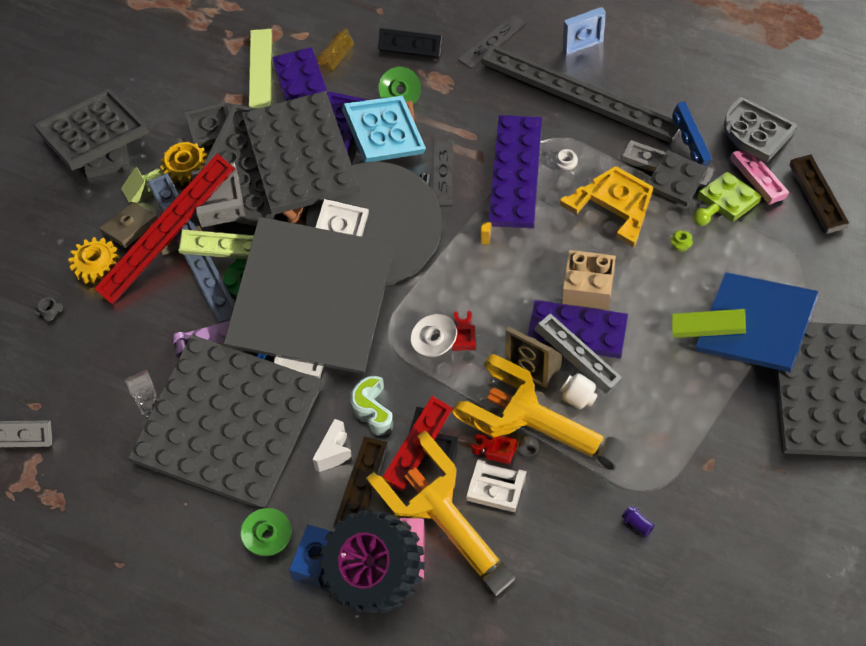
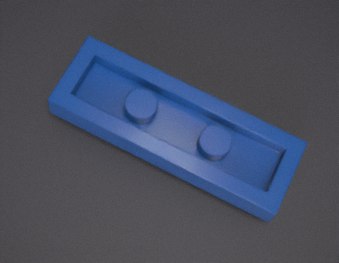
M686 102L678 103L673 111L672 118L675 125L680 128L682 141L690 150L691 160L707 167L712 157Z

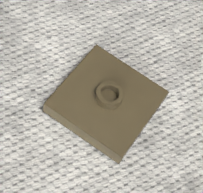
M132 202L99 229L103 235L126 248L143 235L158 217L151 211Z

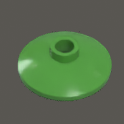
M394 67L386 71L379 82L381 99L403 96L405 101H412L413 105L419 99L421 83L418 76L412 70L405 67ZM398 86H402L404 88V91L402 93H398L396 91V88Z
M262 508L254 511L245 519L241 527V539L244 546L251 553L259 556H271L280 552L287 546L292 534L288 517L283 512L273 508ZM266 533L272 534L269 538H263Z

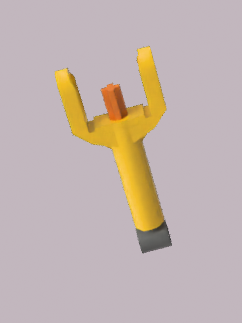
M490 354L487 357L484 367L490 372L491 376L518 389L513 397L496 388L489 391L487 400L505 409L502 413V418L469 401H458L452 410L453 415L458 420L493 438L510 434L518 428L527 425L591 458L595 457L596 463L607 470L615 469L626 450V446L621 440L615 437H607L604 442V436L540 405L534 391L535 385L530 371L495 354Z
M423 431L417 438L421 442L426 454L445 475L444 477L440 476L430 484L416 467L413 470H409L408 474L404 477L418 495L409 501L410 504L407 507L381 476L373 472L366 479L397 517L433 519L480 577L484 576L482 580L497 597L516 581V578L503 562L498 564L500 559L452 503L456 467L426 431Z

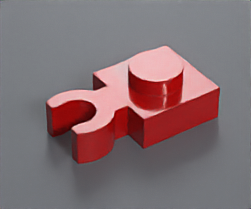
M455 311L454 323L457 328V337L452 346V351L476 350L475 325H471V312L467 311V318L460 319L458 311Z
M476 434V443L480 445L471 444V451L476 455L485 453L488 460L510 464L518 443L517 439L497 436L492 437L490 440L482 434Z

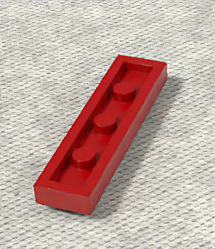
M434 396L430 398L382 478L386 483L401 492L405 490L409 482L404 476L408 474L409 470H413L415 467L418 468L426 455L417 436L426 431L435 440L453 410L451 406Z

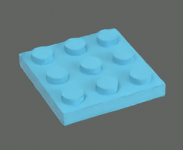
M403 96L345 103L343 105V113L364 163L419 155L425 152V145Z

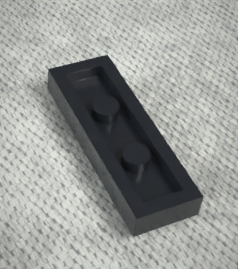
M380 28L378 49L440 57L442 35Z

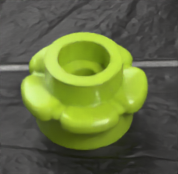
M682 230L675 231L670 237L673 249L679 252L688 250L693 244L691 240L692 235Z

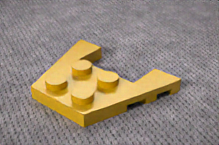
M615 166L594 178L593 182L589 185L576 189L574 194L562 197L560 199V206L577 215L585 204L592 200L627 221L617 232L616 238L634 248L653 193V186Z

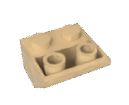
M569 250L562 304L609 310L616 256Z

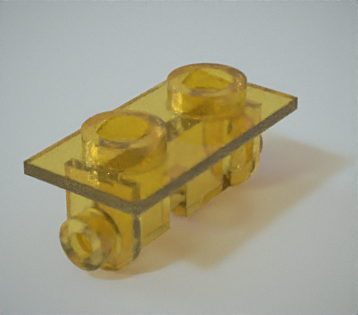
M346 28L340 33H336L328 45L329 48H325L318 55L317 62L319 65H328L330 70L333 71L355 44Z

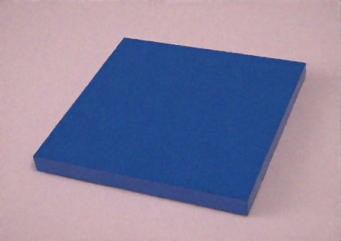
M725 272L710 311L745 309L746 333L700 336L696 344V351L791 373L819 296L818 291Z

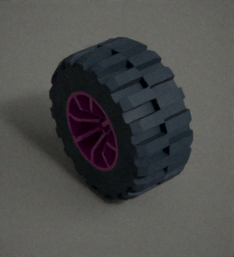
M362 510L358 514L351 513L345 516L346 522L339 520L334 525L335 531L328 532L325 540L328 542L326 546H322L320 554H324L323 561H319L320 569L325 572V575L321 578L325 585H330V588H328L329 594L332 597L338 598L337 602L342 606L350 607V610L357 612L392 611L393 607H400L405 604L404 598H411L416 592L413 589L414 585H420L422 577L419 576L420 569L424 570L425 562L420 561V555H424L423 546L417 545V542L420 540L417 533L411 532V526L405 521H400L399 517L378 511Z

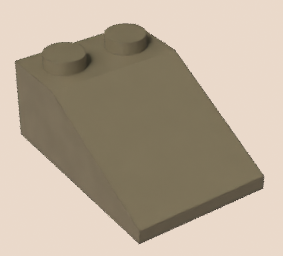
M509 326L506 328L505 359L530 371L533 382L548 388L562 367V354L556 349Z

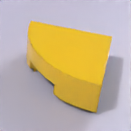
M492 222L482 223L480 229L481 244H490Z

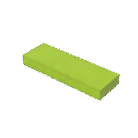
M745 309L672 314L673 338L746 333Z

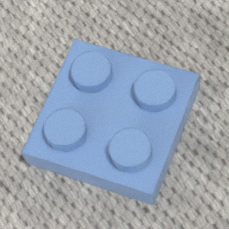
M603 7L564 20L563 51L566 55L604 41L606 12Z

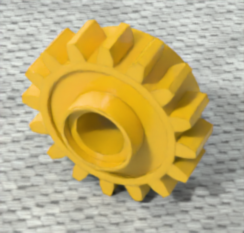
M178 143L170 146L167 152H164V158L160 160L162 164L161 169L163 174L168 173L173 184H176L178 181L181 186L185 182L190 184L193 180L191 172L202 169L208 155L203 147H198L197 143Z
M96 237L92 238V242H88L85 239L82 246L76 244L77 251H71L72 257L68 259L72 273L75 274L77 280L83 279L85 284L88 282L93 284L101 282L120 261L118 250L113 246V243L111 241L106 243L105 238L97 241Z

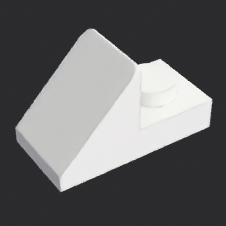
M334 419L313 458L315 471L321 472L352 461L351 450L343 447L347 437L344 422Z

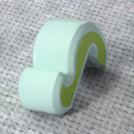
M369 376L360 380L351 391V409L357 419L362 422H369V429L373 434L386 436L393 430L392 412L374 400L384 388L383 378Z

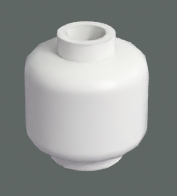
M576 373L574 376L569 375L560 389L562 400L578 410L583 409L586 405L591 407L598 396L594 393L596 384L580 373Z

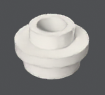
M564 149L556 156V165L562 170H572L577 166L578 158L572 150Z

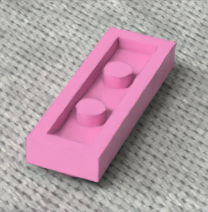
M743 150L732 153L731 161L769 205L787 198L789 191L762 160Z

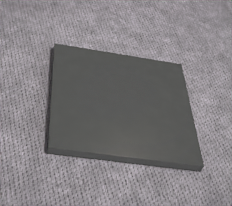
M259 217L224 346L364 374L395 243Z

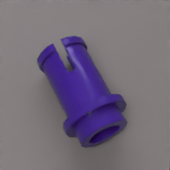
M629 506L621 516L624 519V523H629L644 538L647 537L654 529L655 524L638 512V507Z

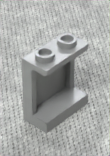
M231 163L235 168L234 172L203 206L196 207L201 227L246 218L240 180L235 163ZM202 169L192 171V179H194Z

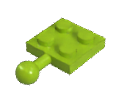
M726 172L699 191L698 198L709 205V207L697 209L693 213V221L698 226H705L710 222L711 216L718 212L733 223L760 203L762 195L729 172Z

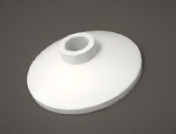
M432 314L424 317L413 328L411 334L413 348L417 353L425 357H436L444 354L453 346L456 340V325L451 318L443 314Z

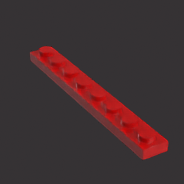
M217 153L94 289L113 305L196 214V207L203 206L234 172L235 168Z

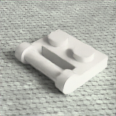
M478 459L466 500L516 512L527 471L505 469L486 464V461ZM484 473L515 481V484L483 477L482 475Z

